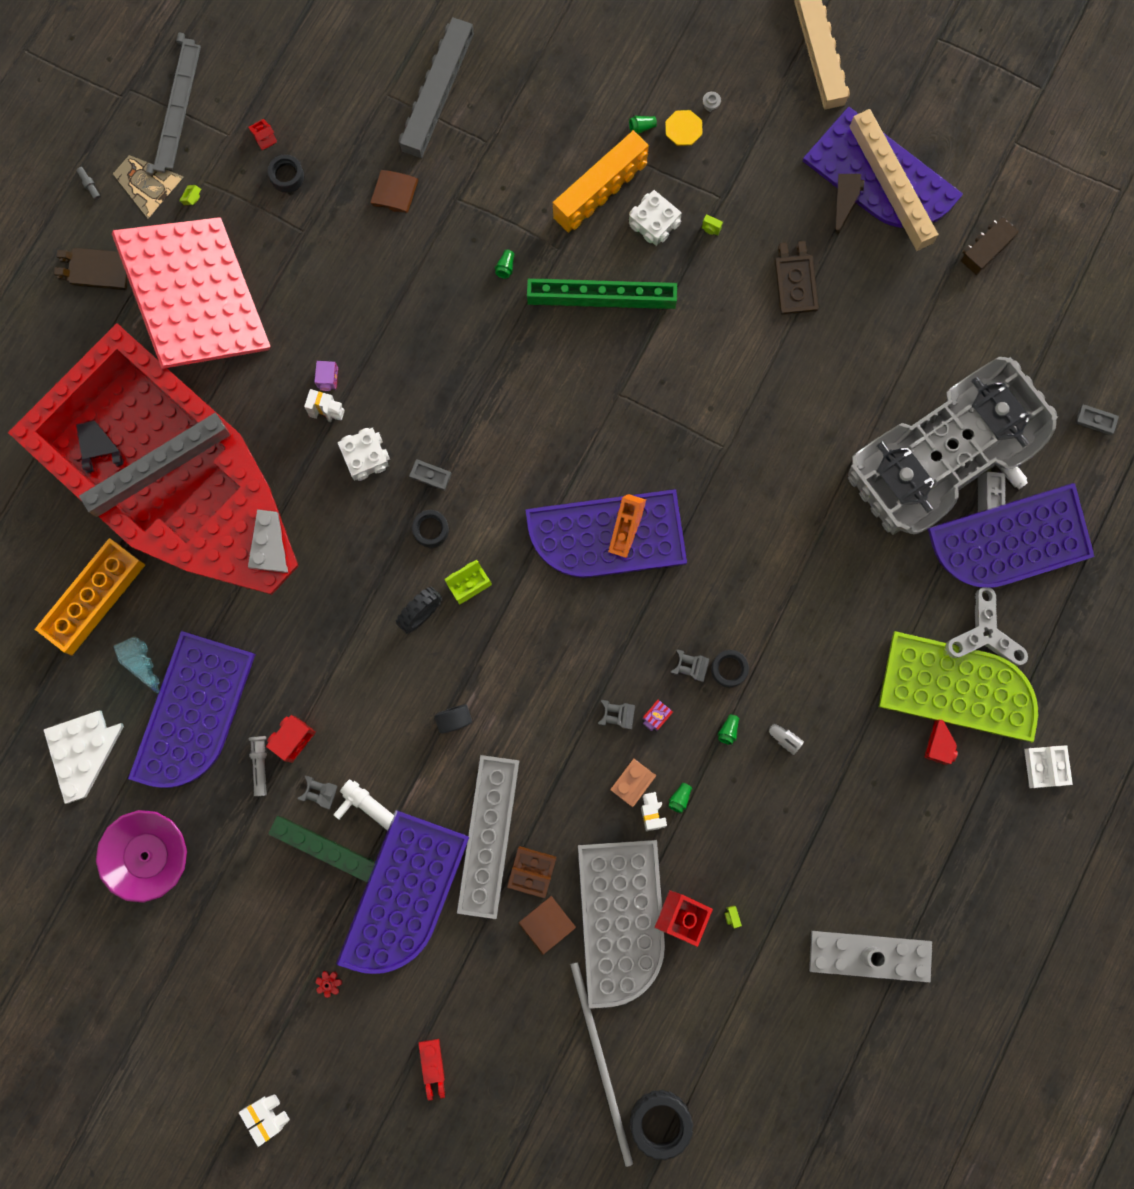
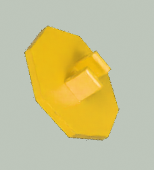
M691 110L675 111L665 122L666 136L677 146L693 145L702 136V120Z

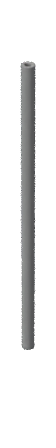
M578 962L570 964L625 1166L633 1165L631 1153L591 1008H589Z

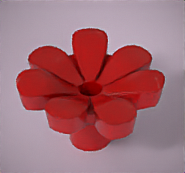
M323 971L322 978H316V984L320 985L316 991L319 994L324 992L326 998H329L331 993L337 995L339 993L337 986L342 985V980L336 979V972H332L329 975L328 971Z

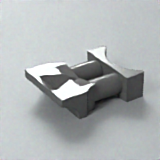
M677 649L680 661L678 666L671 671V674L679 675V673L690 675L694 680L704 682L710 659L701 655L697 657L685 655L684 651ZM682 662H685L693 665L692 668H689L686 666H682L681 664Z
M601 700L605 707V715L598 722L599 725L606 726V723L617 724L625 729H632L635 705L628 703L614 705L609 704V701ZM608 712L619 713L618 717L608 716Z
M305 776L307 789L297 799L307 801L308 799L318 803L321 807L330 809L338 786L331 783H319L313 781L314 778ZM312 788L320 791V794L318 795L310 792V789Z

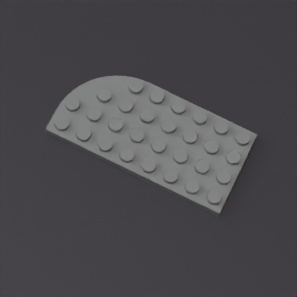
M657 840L578 845L589 1008L614 1007L636 999L651 986L660 971L664 958L665 941L664 932L654 928L662 910Z

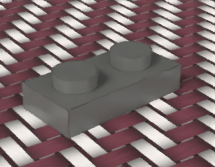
M1082 404L1075 424L1112 435L1114 434L1119 416Z
M416 459L409 477L445 491L452 473Z

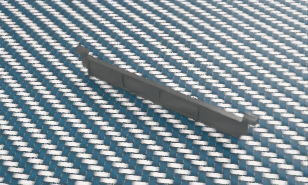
M180 32L177 35L176 42L181 44L182 48L154 165L147 164L145 172L147 175H153L154 171L165 173L166 169L173 170L201 50V46L196 45L195 40L185 38V34Z

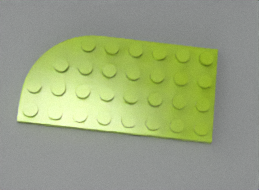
M896 631L893 632L878 707L932 720L940 719L949 724L1034 742L1038 720L1037 699L1029 680L1013 663L998 655L974 650L955 659L949 657L947 651H945L946 643ZM952 645L954 652H960V647Z

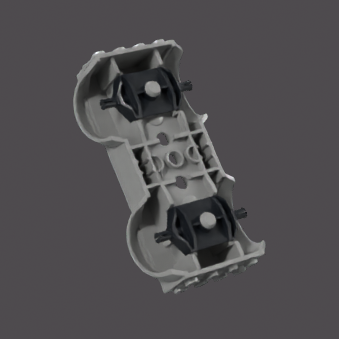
M998 357L951 387L946 392L947 402L912 426L904 423L897 425L852 456L848 480L853 487L857 486L860 490V497L864 502L868 501L871 505L872 513L876 517H880L883 521L882 526L888 533L891 532L894 535L899 531L910 534H918L927 530V528L940 521L953 508L959 497L958 490L995 465L1005 469H1013L1022 465L1048 443L1056 429L1057 412L1046 403L1042 392L1035 389L1031 378L1024 375L1017 361H1013L1011 357ZM966 429L971 430L974 434L970 440H966L962 436V432ZM954 440L957 442L958 447L950 449L947 442ZM933 451H939L942 454L940 461H933L931 459Z

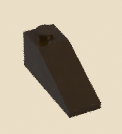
M838 174L835 234L840 233L860 197V191H864V180H861V174Z

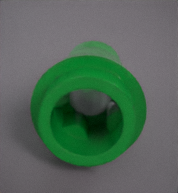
M633 116V118L629 119L630 131L634 130L637 134L657 127L655 116Z
M504 250L503 255L495 266V274L498 277L507 279L512 275L513 251Z
M731 714L728 715L727 720L718 732V740L720 742L733 745L737 738L739 717Z
M681 783L680 787L668 800V807L677 813H682L683 810H686L692 787L686 783Z

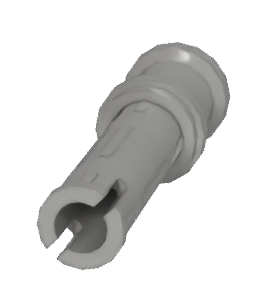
M266 736L249 737V741H251V754L249 756L253 762L254 796L267 795L265 778V758L267 753L265 752L264 741Z

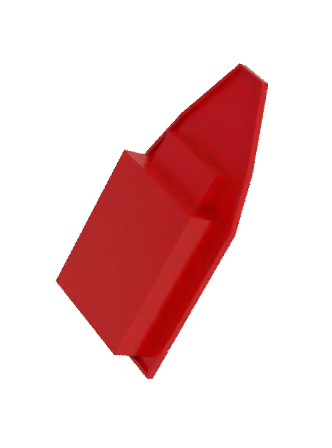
M116 323L8 433L80 499L79 495L147 455L177 431L179 432L189 424L194 426L216 412L167 368L162 369L159 361ZM220 415L218 416L231 434L230 436L98 516L136 550L187 572L272 595L299 567L267 481L240 433ZM95 420L121 452L123 465L116 466L112 462V454L92 458L94 471L86 473L82 469V456L76 424ZM257 510L273 511L279 515L288 573L248 568Z

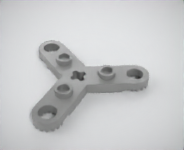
M987 587L980 588L975 593V628L949 640L945 645V651H947L949 657L956 659L985 645L1015 666L1026 663L1028 660L1027 651L997 629L996 594L994 590ZM983 592L986 593V594H988V596H989V600H988V601H985V600L983 599V597H982V593H983ZM985 631H988L989 635L984 636L983 633ZM953 643L960 647V652H954L952 649ZM1017 651L1021 654L1020 661L1015 659L1014 652Z

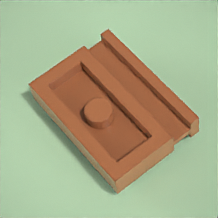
M633 759L610 790L633 807L656 775Z

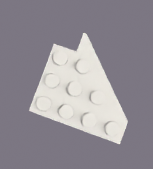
M100 710L44 729L65 804L87 797L124 727L120 723L107 728L103 713Z

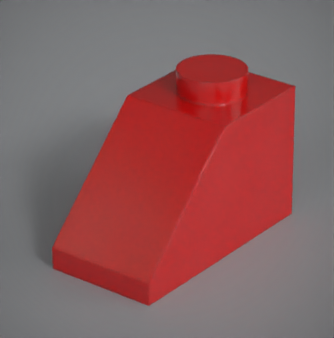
M939 719L934 722L924 758L944 765H950L956 760L958 752L955 750L957 745L943 720Z

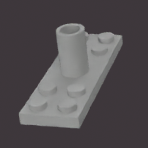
M811 931L810 972L931 982L932 941ZM873 953H876L877 958L872 963L871 956Z

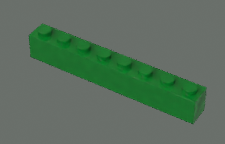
M528 279L527 301L528 305L675 309L677 303V283Z

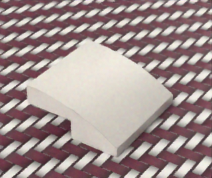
M1067 746L1024 749L1029 788L1073 785Z

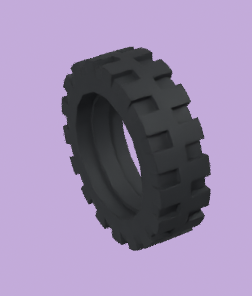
M427 587L403 608L402 613L398 615V619L395 621L396 625L406 634L411 633L413 630L415 631L436 611L443 597L434 588Z

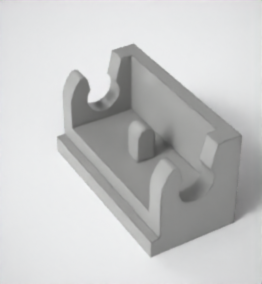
M986 472L978 477V512L1004 505L1005 473Z

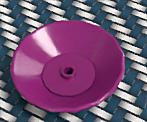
M138 810L120 816L107 827L98 843L96 864L100 879L111 893L125 901L144 903L162 897L176 886L185 870L187 849L183 834L171 819L158 812ZM145 852L148 854V858L146 860L143 858V854Z

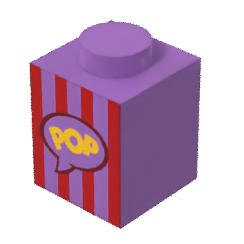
M317 361L315 373L316 386L322 391L336 389L338 377L336 362Z
M657 700L642 718L645 721L643 724L651 731L653 729L658 731L673 711Z

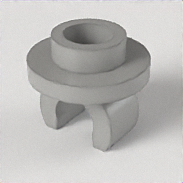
M708 92L704 95L703 105L707 111L711 112L720 106L721 97L718 93Z

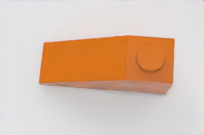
M630 494L622 497L608 552L625 558L628 556L642 518L646 499Z

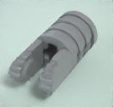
M772 724L769 728L771 736L778 740V744L787 749L788 752H791L792 755L804 743L803 740L790 732V730L786 731L777 724Z

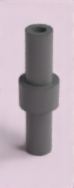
M83 167L77 168L76 171L82 179L85 189L89 190L94 200H99L101 196L95 188L92 178L88 177Z

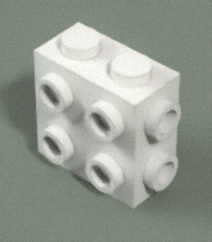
M653 190L650 194L647 193L643 197L638 207L635 206L630 211L629 224L634 231H639L647 242L657 246L668 238L669 232L672 229L675 230L680 225L682 212Z
M364 428L358 432L359 434L345 436L338 442L354 481L357 479L358 481L364 480L369 474L374 472L381 473L386 470V467H389L387 460H390L387 450H382L380 446L383 443L379 432L375 433L373 428Z

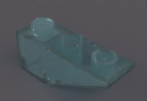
M132 637L114 645L119 663L153 691L159 693L157 685L160 683L157 676L152 672L154 666L151 659L147 658L146 652L148 649L145 642L140 641L137 637Z

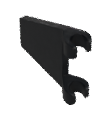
M95 420L76 424L82 456V469L86 473L94 471L92 458L112 454V462L116 466L123 465L121 452Z

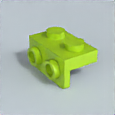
M478 560L468 563L465 567L444 579L459 605L492 585Z

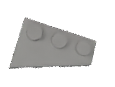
M257 510L248 568L288 573L280 520L277 512Z

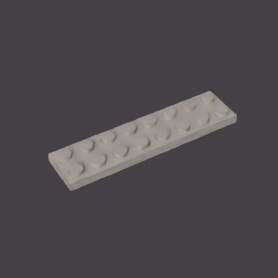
M480 755L457 914L497 919L519 760Z

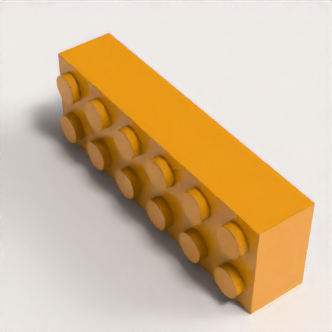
M633 130L553 201V218L568 233L572 229H577L585 217L589 218L594 213L595 208L605 204L612 193L616 194L624 182H629L633 178L634 173L645 168L649 145Z
M109 538L35 630L64 653L73 655L144 568L145 564Z

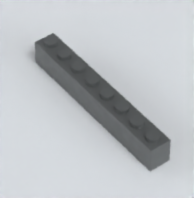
M452 17L450 24L446 25L444 39H441L438 45L439 51L437 55L433 56L431 70L427 71L425 76L426 82L424 86L420 87L418 101H415L413 104V113L411 117L407 118L405 132L401 133L399 137L402 152L419 158L423 157L474 35L473 24Z
M214 413L79 495L88 512L98 517L231 434L220 417Z

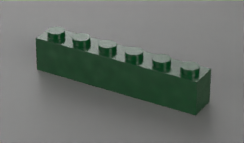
M282 816L276 817L268 833L368 883L375 861Z

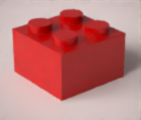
M290 715L282 720L280 723L281 728L278 732L271 734L267 740L269 743L266 747L284 761L293 763L316 731L299 718Z
M669 890L654 928L698 947L713 909L689 897Z

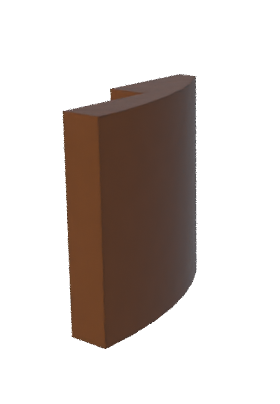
M381 170L370 203L375 207H386L394 212L408 213L418 179L398 172Z
M519 846L507 888L545 898L557 857Z
M552 896L518 923L542 955L576 928Z

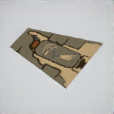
M129 155L113 175L145 216L149 218L184 176L168 170L165 173L154 171L153 175H147L145 173L147 164L151 163Z

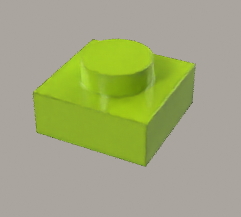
M188 185L179 201L184 205L195 204L200 197L201 189L196 185Z
M706 214L702 229L709 234L719 235L723 222Z
M736 906L727 907V913H724L727 924H731L733 928L742 926Z

